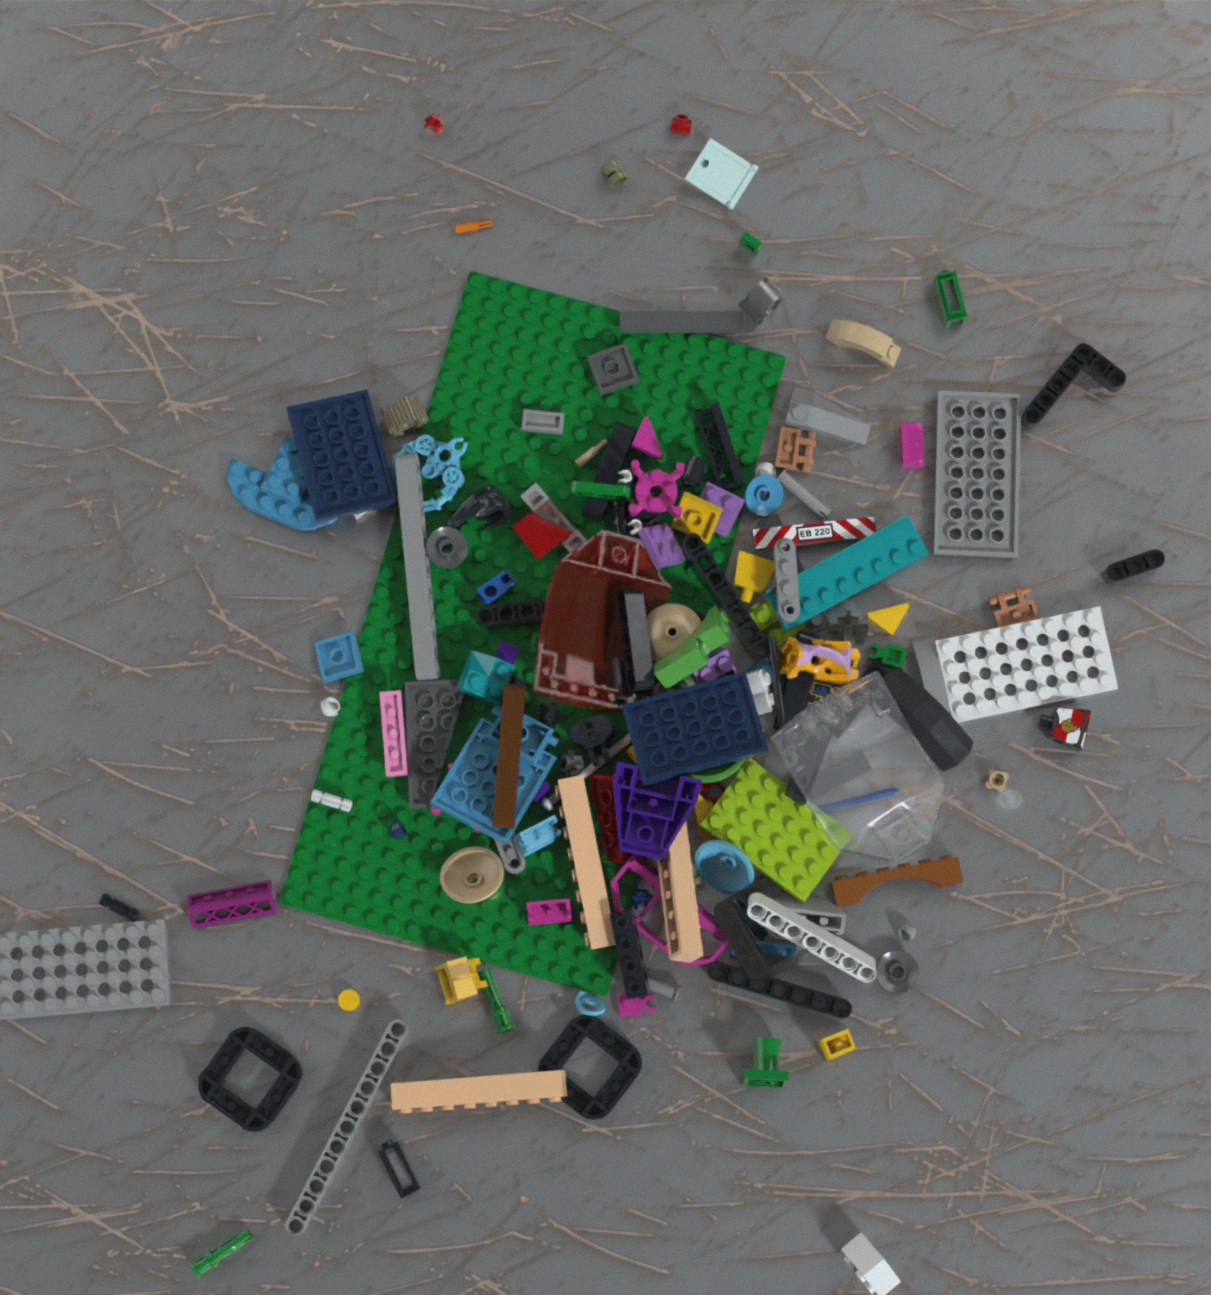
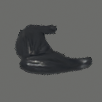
M487 485L470 494L451 518H444V525L456 528L470 518L491 516L493 519L489 523L484 524V528H496L510 518L511 506H509V501L504 493L495 490L493 485Z

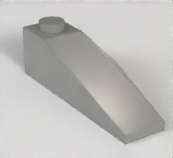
M794 387L785 427L802 429L803 432L813 431L816 435L866 446L870 429L869 424L813 391Z

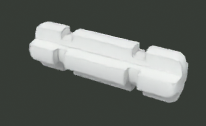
M313 790L311 794V800L314 802H321L324 805L337 809L341 808V810L346 812L351 810V800H342L341 797L328 793L323 794L319 790Z

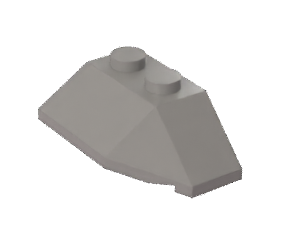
M782 894L771 898L835 936L844 933L847 912L826 899L808 897L802 903L792 895ZM763 926L775 939L790 941Z

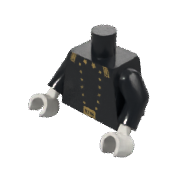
M629 470L618 472V474L624 476V479L618 480V483L624 484L628 482L629 484H626V487L631 488L630 499L628 500L629 505L637 504L635 488L639 479ZM653 487L650 490L653 497L662 495L659 487ZM644 509L641 510L627 524V526L632 525L634 527L630 534L634 535L645 527L658 525L663 520L666 511L651 513Z

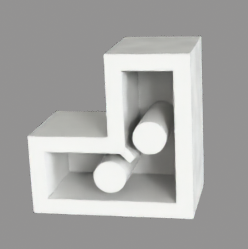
M862 1233L858 1234L841 1249L846 1255L843 1260L851 1269L854 1267L857 1269L855 1274L871 1294L876 1292L877 1295H886L901 1282L885 1259Z

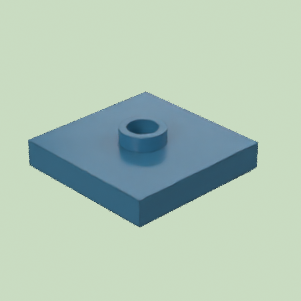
M354 631L314 642L323 683L364 672Z

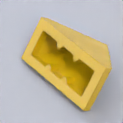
M904 603L869 612L866 615V620L893 636L907 612L909 604Z

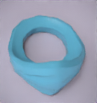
M578 992L575 1004L580 1013L589 1016L603 1014L606 1009L603 1001L590 993ZM583 1005H596L600 1007V1009L596 1011H590L585 1009Z

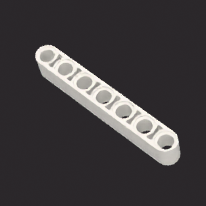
M753 893L749 896L747 914L754 921L862 982H871L876 978V961L871 955L764 894Z

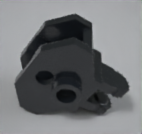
M595 715L578 721L570 731L571 739L575 745L588 751L594 767L599 765L595 752L602 750L606 763L611 761L608 750L610 748L609 742L616 734L615 726L611 723V720Z

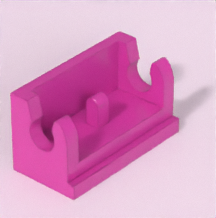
M901 423L899 427L901 468L925 467L923 426L921 423Z
M570 899L527 902L529 926L572 922Z

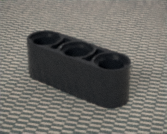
M1153 549L1114 562L1105 569L1103 579L1109 585H1116L1155 572L1164 564L1165 555L1160 550ZM1149 557H1156L1158 565L1151 564ZM1135 563L1139 570L1137 572L1132 571L1129 564ZM1112 569L1116 570L1119 573V578L1111 577L1109 571Z

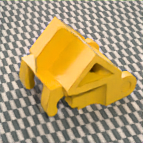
M466 956L445 962L434 968L435 972H438L445 995V1005L478 994V989L488 987L486 980H479L476 966L481 964L479 958L468 960Z

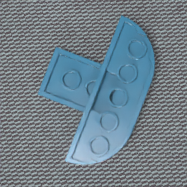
M286 435L268 473L231 458L228 467L229 486L235 499L246 509L291 528L305 531L316 530V528L327 524L330 525L338 519L315 522L294 438Z

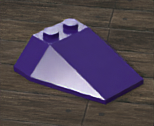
M617 762L613 789L619 850L663 860L698 801L702 780L679 776L644 786L639 766Z

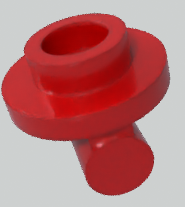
M677 115L672 118L670 131L690 134L692 121L686 115Z

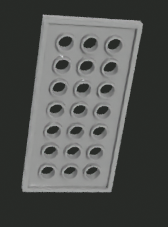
M938 390L933 555L1018 558L1021 394ZM954 408H961L964 415L959 418L955 417L952 410ZM977 408L982 409L984 417L976 418L973 415V410ZM997 409L1003 410L1005 418L997 419L994 416V411ZM960 428L963 431V436L960 438L954 437L952 429ZM981 429L984 432V437L980 439L975 438L973 430ZM1000 429L1004 432L1005 437L1003 439H996L993 432ZM959 448L962 450L963 456L955 458L952 456L951 450ZM980 449L984 456L981 459H976L973 457L972 451ZM993 451H1003L1004 458L1001 460L996 459L993 456ZM954 468L960 469L962 477L954 478L951 475V470ZM974 469L982 471L983 477L981 479H975L972 476ZM993 471H1002L1004 478L996 480L993 477ZM952 489H959L962 497L959 499L953 498L950 494ZM975 489L980 490L983 494V497L979 500L974 499L971 495V492ZM995 490L1001 491L1004 495L1003 499L995 500L992 492ZM958 509L961 512V518L953 519L950 516V511ZM979 510L982 513V518L974 520L971 517V511ZM1000 511L1003 514V519L1001 521L994 520L992 512ZM956 529L961 533V538L954 540L950 537L949 532ZM978 530L982 534V538L978 541L973 540L970 536L971 531ZM992 532H1001L1003 539L1001 541H994L991 537Z
M166 919L0 933V1020L171 1005ZM147 936L150 938L151 944L148 948L143 949L140 947L139 942L142 937ZM126 938L129 941V947L122 951L119 949L118 943L121 939ZM105 940L108 948L105 952L101 953L97 950V944L99 941ZM80 942H84L87 947L83 954L76 952V945ZM58 944H63L65 947V953L62 956H57L54 952ZM36 946H41L44 949V953L40 958H36L33 955V950ZM15 948L22 950V957L18 960L12 958V951ZM144 958H149L152 961V966L148 970L141 968V961ZM123 960L130 962L131 966L127 972H122L119 968L120 962ZM101 962H107L109 965V970L105 974H101L98 971V966ZM84 963L87 965L88 971L85 975L80 976L77 973V967ZM63 965L66 968V974L64 977L59 978L56 976L55 970L58 966ZM38 967H42L45 971L44 977L40 980L34 976V971ZM17 969H21L24 974L20 981L13 979V972ZM147 979L153 982V988L149 992H145L142 989V983ZM125 981H129L132 985L131 991L127 994L121 991V984ZM103 983H107L110 986V992L105 996L99 992V987ZM82 985H86L89 989L86 997H80L78 994V988ZM60 987L67 989V996L64 999H59L56 995ZM38 989H44L46 992V997L42 1001H38L35 998V993ZM19 990L25 995L21 1003H17L14 1000V994Z

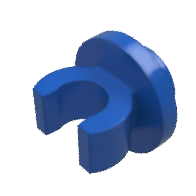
M637 889L631 896L634 899L632 903L633 908L638 910V905L642 902L645 908L649 901L652 900L653 895L648 890Z

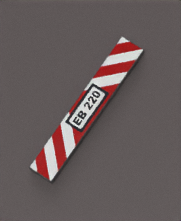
M869 516L757 528L751 530L754 551L773 549L774 544L781 538L791 539L796 547L861 540L877 532L875 517Z

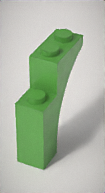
M717 606L709 609L697 630L677 649L654 664V674L666 689L709 663V652L729 641L730 628L728 621L730 620L724 610L720 611Z

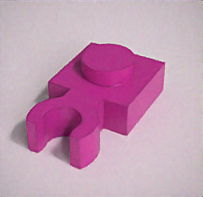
M618 994L619 1016L641 1015L640 1009H645L648 1012L655 1011V1007L650 1008L647 1006V1001L655 999V996L648 995L644 999L638 997L627 1000L626 994Z

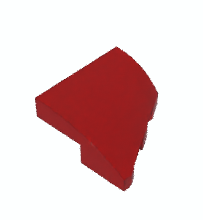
M533 512L513 526L514 530L538 560L572 534L570 530H565L555 525L554 522L545 520Z

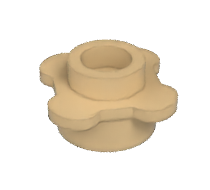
M996 769L989 770V778L985 782L986 788L996 789L1000 793L1004 792L1009 775L1006 772L996 771Z

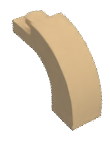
M833 319L825 337L838 347L854 348L866 352L888 367H894L901 348L892 342L893 339L886 334L869 326L848 320Z

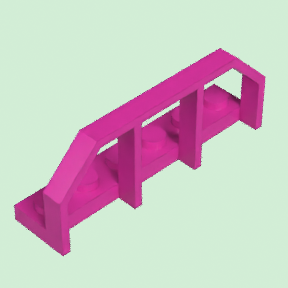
M632 854L611 881L615 912L625 910L620 902L618 879L629 867L633 873L641 875L650 887L659 890L636 918L638 931L669 955L667 942L640 922L661 896L659 871L641 855ZM697 900L700 927L709 930L717 941L723 943L712 956H702L691 963L677 961L681 965L712 964L728 945L735 933L734 930Z

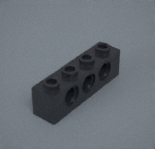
M634 908L612 912L609 915L627 1000L648 996L651 994Z

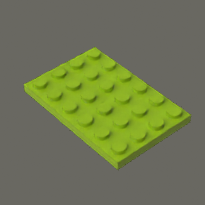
M749 758L702 821L700 827L717 840L726 841L738 847L748 857L752 866L804 903L853 834L808 800L806 804L800 806L784 795L787 785Z

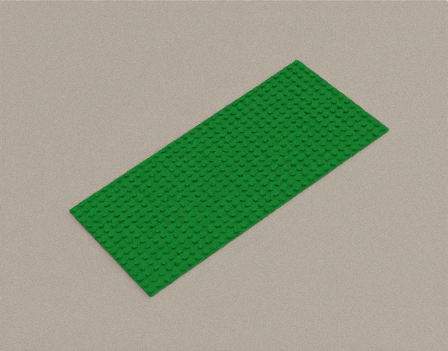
M471 271L467 277L427 409L428 422L422 426L423 429H421L420 436L429 435L435 441L448 443L456 437H463L462 442L455 443V449H461L463 442L468 443L466 451L460 456V471L463 472L465 480L464 484L458 488L456 494L452 497V500H448L441 506V510L424 512L427 539L436 529L450 527L444 525V518H451L470 494L487 485H493L495 490L505 494L509 501V506H511L510 518L496 528H484V524L489 523L493 519L491 516L473 517L457 526L455 529L464 535L468 545L467 555L458 566L449 569L441 568L433 564L429 559L440 678L432 680L459 679L471 650L494 657L500 641L521 648L512 675L526 681L524 714L539 721L541 713L540 704L559 707L555 714V731L553 734L559 741L556 746L549 744L547 750L548 753L557 759L543 783L546 781L551 786V791L545 796L548 799L556 792L554 785H558V780L569 778L558 767V760L560 756H563L562 752L577 750V755H582L584 758L583 769L592 763L588 751L576 746L571 739L570 731L578 721L595 715L610 719L616 729V734L609 742L611 748L629 733L622 705L653 697V690L637 692L638 699L615 700L612 658L623 657L616 602L617 591L619 589L640 588L644 595L646 617L655 608L665 604H680L690 608L692 611L702 613L705 617L709 609L717 606L687 558L681 564L656 569L653 566L646 569H634L633 564L635 560L631 552L645 548L638 532L634 535L630 534L634 530L632 525L628 526L631 565H617L615 527L612 525L613 508L610 507V503L618 501L628 502V500L610 499L602 522L582 516V509L587 497L570 494V482L582 481L593 483L606 447L581 468L577 466L575 460L603 439L609 442L616 422L636 428V436L643 419L648 417L662 451L663 460L658 461L632 449L631 444L621 471L629 470L634 474L631 471V462L638 460L640 463L639 468L644 473L661 470L670 475L676 470L677 463L681 462L685 466L686 460H689L690 456L700 457L706 461V469L700 486H695L694 489L688 488L683 485L680 476L675 481L677 485V498L674 506H679L685 491L700 498L707 482L716 486L717 484L694 413L710 409L711 404L719 402L744 479L743 485L726 491L745 500V490L754 475L786 358L781 354L703 333H620L618 310ZM626 343L639 378V383L600 396L586 356ZM523 409L565 413L563 435L521 431ZM712 415L700 417L702 424L710 428L714 422ZM710 433L707 439L708 443L717 447L720 441L719 436ZM416 452L420 462L423 502L430 501L431 498L436 500L443 494L440 490L446 486L442 480L443 475L432 479H427L423 476L422 467L425 465L428 457ZM450 452L442 455V461H447L450 458ZM717 452L713 458L716 464L723 467L726 461L724 455ZM724 471L720 476L722 486L733 482L732 476ZM620 474L618 480L624 479V476ZM617 481V484H616V485L626 486V484H629V483L627 482V483H624V484H619L618 481ZM535 483L550 498L549 500L573 527L591 544V547L576 560L561 544L555 546L538 560L514 530L513 526L532 512L520 496ZM745 502L727 538L714 532L709 544L705 543L724 574L727 571ZM398 505L357 641L364 672L346 677L339 700L340 710L338 715L334 717L313 786V790L322 791L323 794L328 793L341 797L342 800H351L352 807L349 812L341 810V808L337 809L324 805L321 802H314L310 796L279 902L284 906L463 957L467 956L470 959L479 958L484 963L600 996H606L618 959L616 945L591 949V945L586 946L584 933H588L587 924L582 925L580 912L584 911L583 904L577 901L576 891L580 889L578 882L573 881L571 870L575 869L574 860L569 861L567 848H571L570 839L565 840L563 827H567L566 819H561L559 806H563L562 799L553 805L555 809L551 811L543 808L542 799L538 803L532 800L514 831L517 835L555 815L557 818L555 825L557 829H562V834L559 836L560 839L524 857L526 862L525 868L518 874L509 873L503 864V881L498 890L487 899L475 903H461L451 899L441 886L440 872L443 864L452 854L468 847L487 848L496 853L502 861L495 840L482 832L476 833L471 826L443 811L438 816H434L430 808L409 809L408 775L386 777L379 692L401 690L404 726H406L405 682L417 681L414 666L400 509ZM668 510L658 525L668 523L671 526L674 517ZM628 513V519H630L631 522L632 517ZM670 527L680 546L681 541L687 534ZM688 539L686 541L690 549L696 548V543L693 540ZM443 546V552H449V547ZM699 557L698 564L705 567L707 566V560L704 557ZM507 570L518 584L497 600L494 605L573 597L578 601L579 614L570 620L485 629L478 625L476 619L477 610L484 606L475 595L476 589ZM716 575L709 576V580L712 584L719 583V579ZM567 604L564 610L571 613L576 607L573 604ZM551 606L543 609V613L546 615H551L555 611ZM527 608L523 610L522 615L524 617H531L534 611ZM504 611L501 617L508 620L513 614L510 611ZM483 613L480 620L487 622L492 616L489 613ZM533 632L554 634L552 656L530 653ZM652 660L653 674H654V664H655L656 662ZM654 674V686H655V685H656L657 683H659L660 681H659V679H658V678L655 676V674ZM680 681L672 686L673 691L680 689ZM464 694L437 790L449 772L448 765L456 761L480 719L483 718L494 724L497 716L491 713L494 706ZM632 742L614 755L610 762L604 763L591 775L615 774L617 762L636 765L626 753L632 746ZM602 750L595 752L597 758L603 754ZM588 776L584 782L610 912L612 913L615 910L611 881L625 863L607 861L601 839L603 830L601 822H597L596 819L598 810L596 803H592L590 776ZM397 821H401L407 831V836L401 839L392 838L389 832L390 826ZM627 853L626 862L631 857L632 853ZM514 859L511 861L512 867L519 865L518 860ZM629 867L618 879L620 902L625 910L632 909L634 899L631 896L633 892H636L641 875L633 873ZM570 899L572 922L529 926L527 902Z

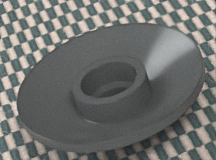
M438 528L427 539V556L438 567L454 568L461 564L467 555V541L464 535L455 528ZM448 546L449 552H443L442 547Z
M895 950L881 957L876 967V977L879 984L886 991L901 994L908 992L916 985L919 978V967L916 960L909 953ZM895 968H898L901 971V974L898 977L894 976L893 970Z

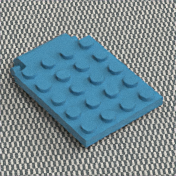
M494 706L491 712L497 716L494 724L483 718L480 719L432 798L430 805L506 845L557 759L544 750L548 744L556 746L559 739L553 736L555 731L553 728L524 714L514 829L492 827L502 709Z

